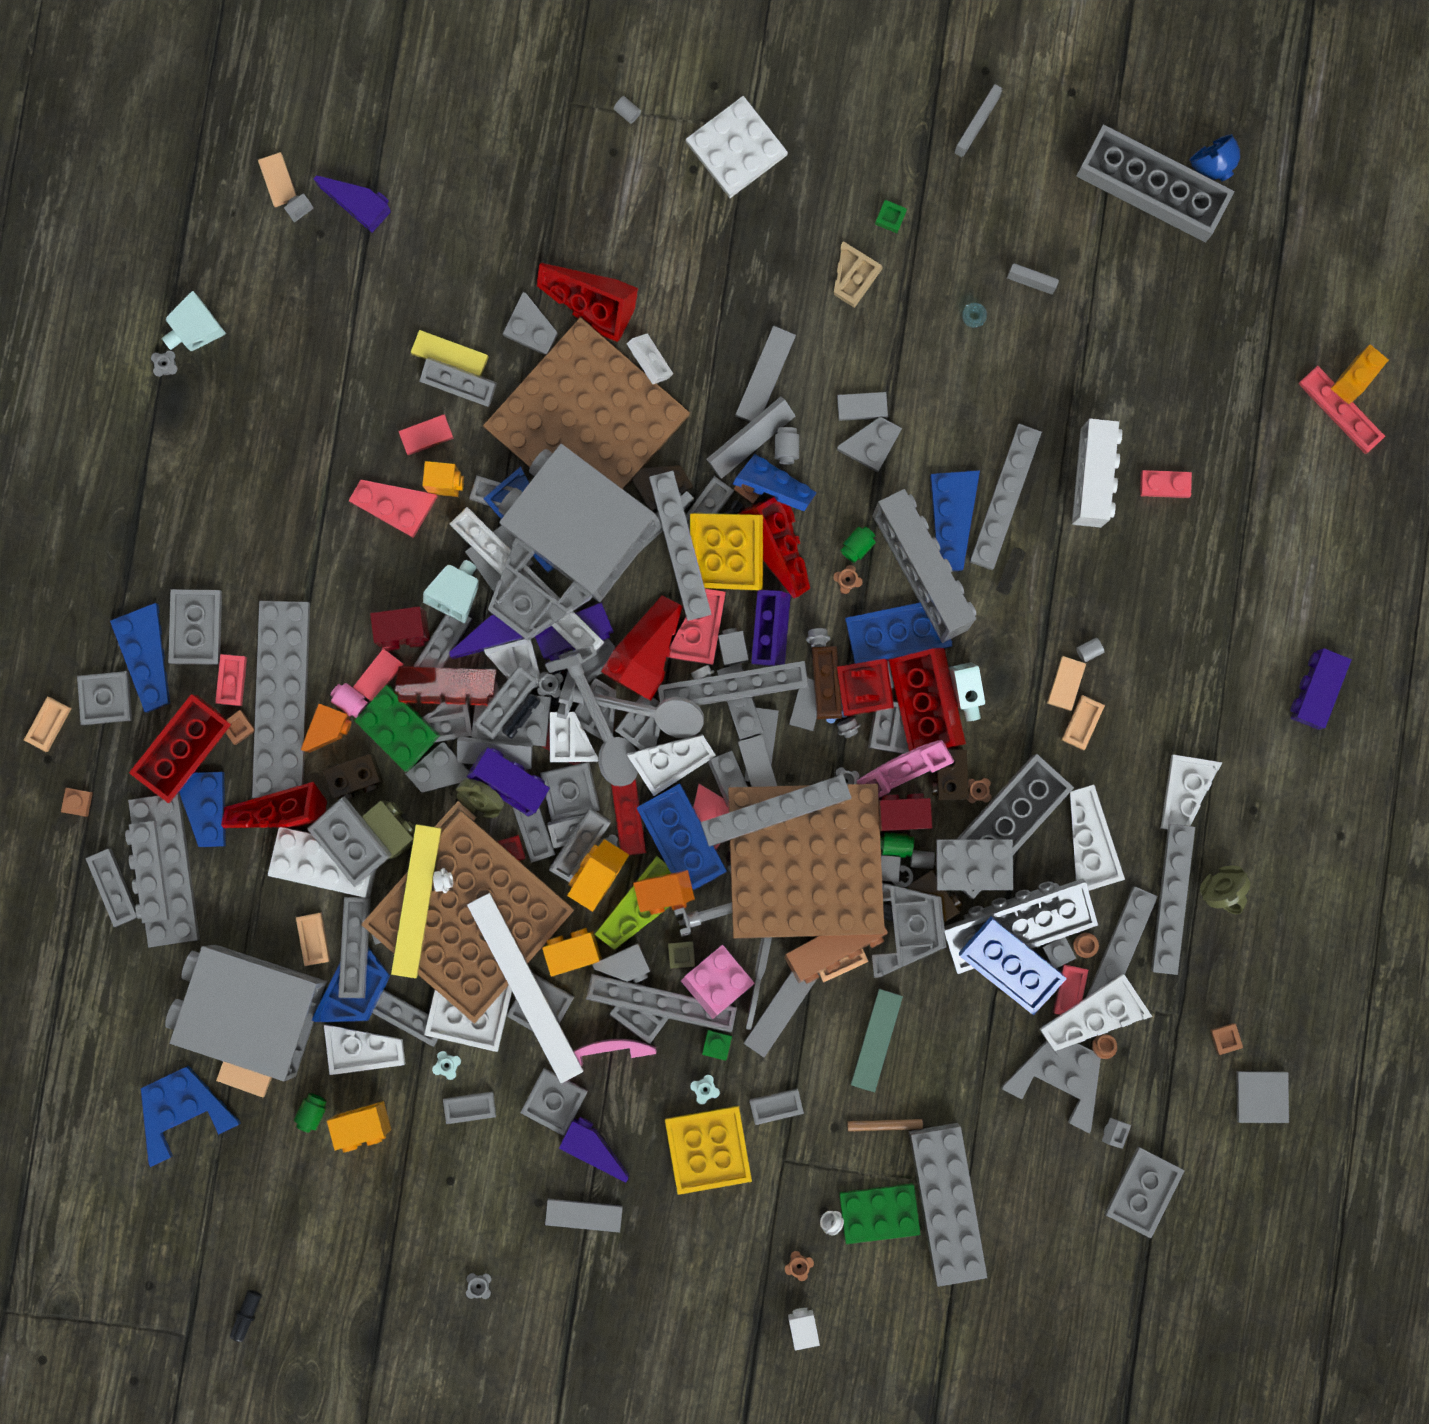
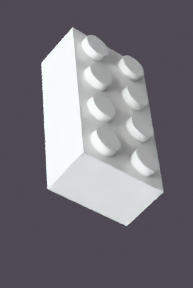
M1089 419L1081 428L1072 525L1101 528L1110 520V517H1114L1115 503L1112 502V494L1116 493L1118 479L1114 478L1115 468L1118 469L1120 463V454H1117L1116 451L1117 444H1120L1122 440V429H1119L1118 421Z
M279 827L268 876L360 897H370L376 870L354 887L311 833Z

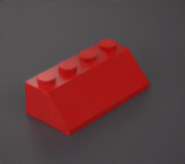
M932 648L889 659L909 751L939 740L944 742L946 748L966 744L945 649Z
M191 694L129 773L170 804L232 724L198 695Z

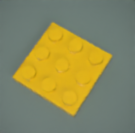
M691 513L690 535L704 588L762 590L763 515Z
M739 1106L665 1119L678 1195L752 1182Z

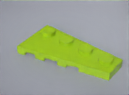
M656 856L637 881L671 874L666 863ZM633 885L596 931L595 935L615 950L661 913L650 915V911L640 912Z

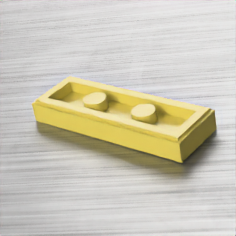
M419 330L411 350V354L423 359L430 357L478 376H482L488 360V355L421 330Z

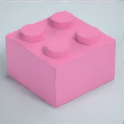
M723 945L681 980L712 1019L755 984Z

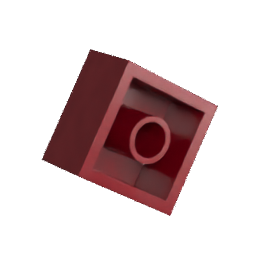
M420 606L370 613L374 643L385 649V651L399 650L400 645L405 644L410 645V648L425 646L424 642L430 640L427 612Z
M909 794L907 799H899V795H884L882 800L878 801L880 831L932 828L931 798H924V794Z

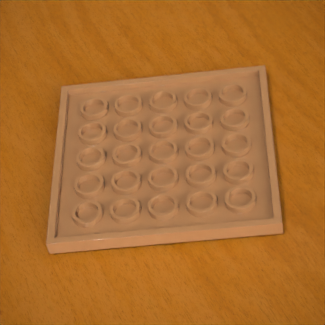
M580 317L483 427L529 468L544 449L554 453L558 446L562 444L624 490L636 473L649 462L690 416V412L658 384H652L643 371Z
M847 784L851 795L850 800L730 840L733 939L884 934L878 784ZM807 786L729 787V813Z
M460 811L440 836L435 871H441L442 868H445L448 873L451 872L453 887L449 888L447 893H443V891L437 892L433 882L418 975L475 1024L509 984L467 904L491 893L527 964L575 909L469 816ZM408 872L361 924L394 954Z

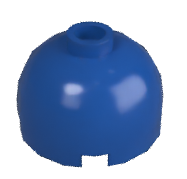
M1232 134L1225 135L1213 141V145L1206 148L1204 146L1190 158V163L1194 171L1211 180L1220 179L1222 182L1234 174L1232 170L1239 163L1240 148Z

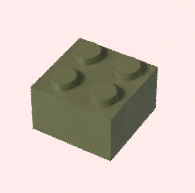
M380 801L365 813L362 818L392 854L389 858H399L413 845L415 825L401 817L403 811L395 802Z

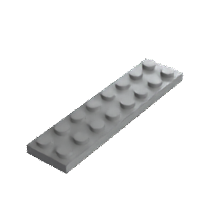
M259 601L252 798L304 785L305 751H302L301 747L306 737L310 627L309 602Z

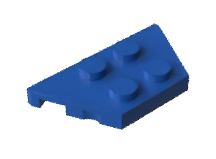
M369 946L365 998H339V964L312 1021L346 1022L369 1020L391 976Z

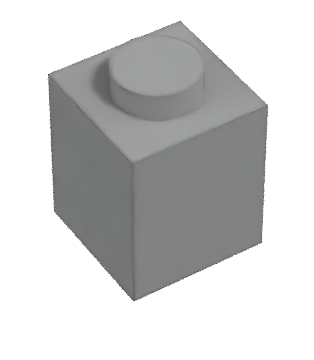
M737 628L723 630V635H719L718 639L724 667L748 662L743 631L737 632Z

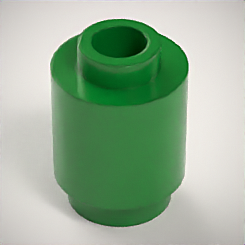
M865 526L863 529L857 527L843 542L840 552L852 563L861 560L875 545L876 542L873 539L875 534Z
M884 831L883 836L880 835L881 855L901 858L912 856L914 836H908V833Z
M309 1093L307 1098L303 1099L295 1115L294 1122L297 1123L296 1127L307 1133H310L311 1130H317L327 1109L325 1106L327 1100L316 1094Z

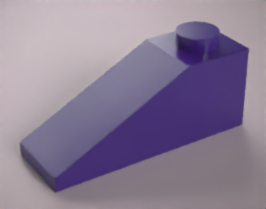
M317 175L314 178L315 183L323 192L371 233L391 213L388 199L380 192L375 194L369 188Z
M491 615L454 647L449 654L452 659L483 652L485 649L523 640L524 638L496 616Z
M581 1117L579 1120L574 1118L559 1149L626 1183L629 1173L599 1132L592 1127L593 1123Z

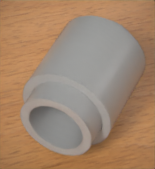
M782 427L777 429V434H775V459L780 460V464H794V460L799 459V434H797L796 428Z

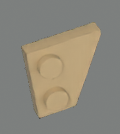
M843 241L834 295L855 308L881 272L882 265Z

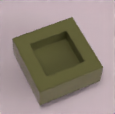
M693 941L668 943L670 969L695 967Z

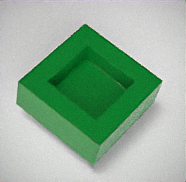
M885 200L875 225L898 233L907 208Z
M708 1030L702 1055L726 1061L732 1035Z

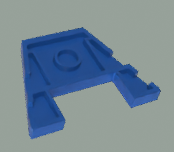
M189 1066L141 1088L148 1163L150 1167L173 1156L163 1132L208 1111L218 1135L241 1124L240 1120L233 1116L226 1108L227 1106L221 1100H218L210 1091V1088Z

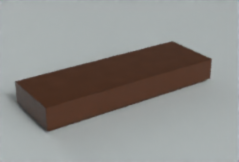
M837 646L812 647L816 718H842L840 685L837 672Z

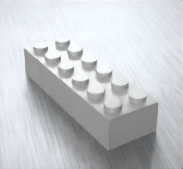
M1104 124L1076 175L1078 178L1205 243L1213 234L1235 192Z
M903 489L878 501L872 516L938 637L944 643L969 630L976 620V610L972 603H967L963 596V586L958 580L955 581L952 576V567L949 561L941 556L939 552L940 545L935 537L931 538L927 530L929 527L926 519L923 516H919L915 509L917 507L915 499Z
M1038 754L1032 755L956 840H1013L1014 855L1074 787ZM981 890L962 891L969 898L974 899Z
M958 1123L908 1131L933 1276L937 1287L987 1278L961 1126Z

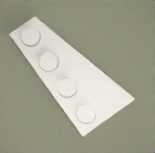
M1090 785L1071 791L1076 880L1083 878L1086 881L1088 891L1125 880L1095 786Z
M1121 974L1040 1028V1031L1052 1049L1057 1051L1085 1041L1088 1038L1108 1033V1031L1125 1027L1142 1019L1150 1018L1152 1015L1126 976Z

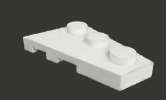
M702 734L627 753L630 761L653 796L716 756Z
M1171 755L1161 822L1162 829H1168V823L1191 826L1222 762Z
M327 1024L324 1025L330 1075L406 1064L403 1039Z

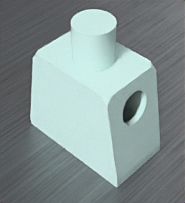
M192 291L166 317V321L173 330L162 337V340L170 350L183 342L190 351H194L226 333L202 300Z
M467 560L463 561L459 569L447 565L424 591L423 603L465 623L478 590L479 580L472 576L476 566Z
M970 662L949 667L958 708L964 709L966 721L981 719L978 706L984 705L985 699L979 666ZM971 690V696L966 699V693Z

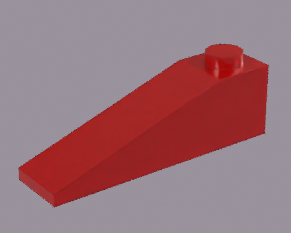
M545 263L539 264L537 287L559 304L564 303L574 311L573 315L578 319L580 317L583 318L600 335L616 342L621 339L635 310L638 293L637 287L617 279Z
M771 496L738 513L763 515V561L793 598H797L809 590L810 584L804 559L799 557L797 545L800 544L799 536H795L792 523L796 521L791 506L778 502L775 496Z
M661 596L613 650L601 672L613 681L651 701L664 679L665 671L663 669L666 657L670 656L671 649H669L672 636L676 633L682 606Z
M311 782L224 808L221 826L223 828L301 826L315 822L326 812L327 800L315 783Z

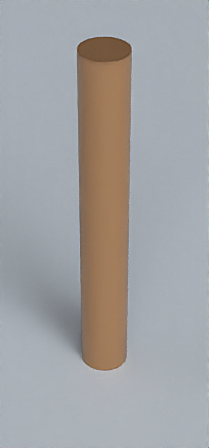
M922 1119L847 1121L848 1131L923 1129Z

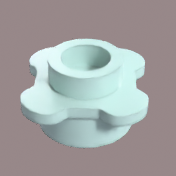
M445 1051L439 1052L437 1055L438 1061L432 1068L435 1075H444L448 1080L454 1079L456 1077L455 1071L458 1065L461 1064L460 1057L448 1055ZM445 1063L449 1064L448 1068L444 1066Z
M705 1075L704 1079L691 1083V1090L695 1091L699 1104H705L708 1099L719 1096L720 1091L715 1087L713 1083L714 1078L711 1075ZM704 1087L708 1089L706 1092L703 1091Z

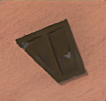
M681 465L641 468L632 478L633 483L652 512L657 509L649 480L650 476L673 471L679 493L684 494L693 488Z

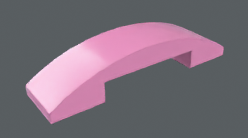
M942 740L935 741L886 762L858 779L857 784H878V798L890 793L894 787L930 770L933 773L954 763V759Z
M607 1039L584 1045L574 1050V1053L582 1066V1056L630 1048L631 1058L656 1054L657 1050L656 1046L638 1040Z

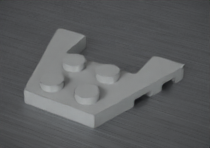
M515 538L509 558L507 557L504 565L505 569L501 579L498 581L488 610L529 641L589 601L593 596L576 582H573L559 601H556L519 573L535 552Z
M882 883L883 901H891L897 953L872 955L874 978L882 977L946 948L940 896Z
M1046 1040L1033 1053V1056L1002 1085L1001 1089L1023 1099L1035 1076L1079 1098L1068 1123L1090 1134L1101 1058L1096 1056L1092 1050L1078 1043L1054 1051Z

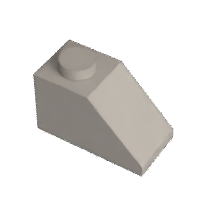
M639 943L592 964L595 970L627 982L633 979L634 984L648 978L646 973L651 971Z

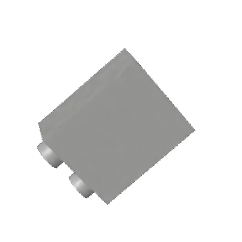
M560 444L554 453L544 449L535 458L529 469V473L535 477L522 492L518 488H514L503 499L499 512L504 517L499 523L511 536L519 539L531 548L536 555L569 580L576 582L592 594L593 598L598 602H601L660 526L659 520L655 513L564 445Z
M219 945L202 946L200 953L191 951L182 970V979L190 982L184 1001L175 999L166 1017V1028L174 1030L169 1044L281 1081H287L296 1077L314 1023L312 1018L321 1002L327 981Z

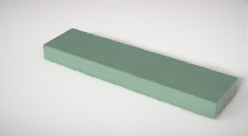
M878 989L850 1085L871 1092L876 1091L902 1002V995Z

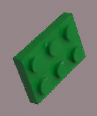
M385 685L354 720L405 772H408L441 736L390 685Z
M913 1183L839 1192L846 1244L921 1235Z

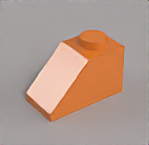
M318 704L301 750L310 753L342 739L343 734L347 735L352 724V721L349 720L350 716Z

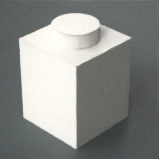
M807 1308L793 1310V1314H789L788 1317L795 1350L820 1346L813 1310L808 1311Z

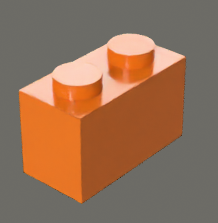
M688 870L647 878L633 883L640 912L650 911V915L665 912V907L670 906L672 910L686 908L687 902L695 900Z

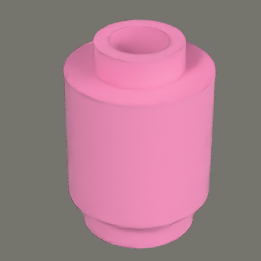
M347 683L343 685L338 684L330 694L333 697L331 703L348 714V716L357 718L368 705V702L364 700L365 697Z

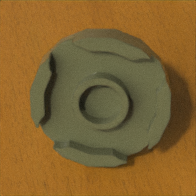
M464 779L456 789L458 791L457 799L473 813H475L476 809L484 812L482 817L495 818L503 809L504 803L500 795L490 786L480 781Z
M1234 865L1219 868L1220 873L1214 876L1209 874L1200 887V893L1205 903L1213 908H1224L1232 914H1241L1247 904L1245 895L1251 885L1248 875L1241 867Z

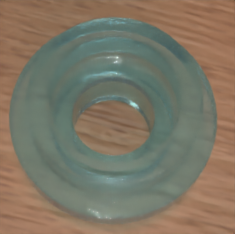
M971 303L963 310V321L969 327H980L986 321L987 311L981 304ZM970 313H977L979 318L976 320L972 319Z

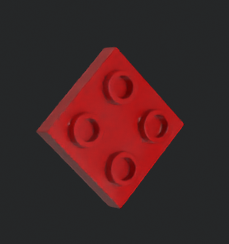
M887 659L837 667L844 716L894 708Z

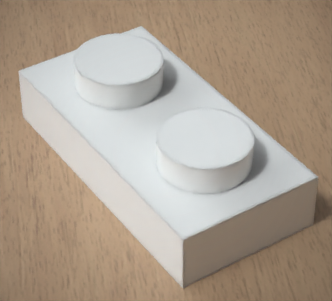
M648 333L632 338L627 343L633 356L637 359L652 384L667 380L673 375V372Z

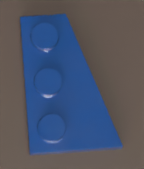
M756 454L753 455L733 482V485L739 487L742 484L754 488V493L760 495L763 492L775 496L778 502L802 511L806 510L816 495V492L806 484L800 483L785 471L776 468L766 459Z
M224 772L193 773L179 793L198 847L226 846L225 828L221 826L225 808Z

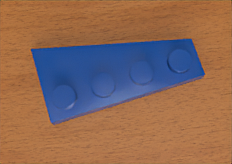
M980 471L930 475L935 538L940 545L939 552L941 556L949 561L952 571H962L964 568Z
M158 603L110 621L146 713L170 704Z

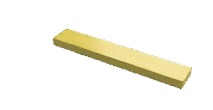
M416 824L391 975L417 978L442 828Z

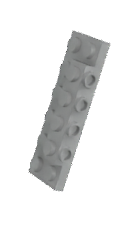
M180 793L174 797L170 804L159 796L128 800L131 824H129V830L125 832L127 844L132 845L133 852L132 855H129V865L132 870L135 869L136 879L132 880V888L134 894H138L140 903L136 904L135 907L136 916L138 919L142 918V923H145L148 948L200 940Z
M1082 878L1059 886L1057 883L1053 884V882H1044L1039 885L1037 890L1031 892L1029 890L1018 891L1014 898L1008 900L1005 898L995 899L992 901L991 906L985 908L974 906L968 910V914L963 915L964 920L944 926L946 942L957 974L974 969L958 953L991 916L1031 949L1098 926L1086 881Z

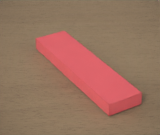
M1316 366L1298 383L1364 454H1367L1385 437L1353 402L1348 404L1331 390L1335 383L1319 366Z

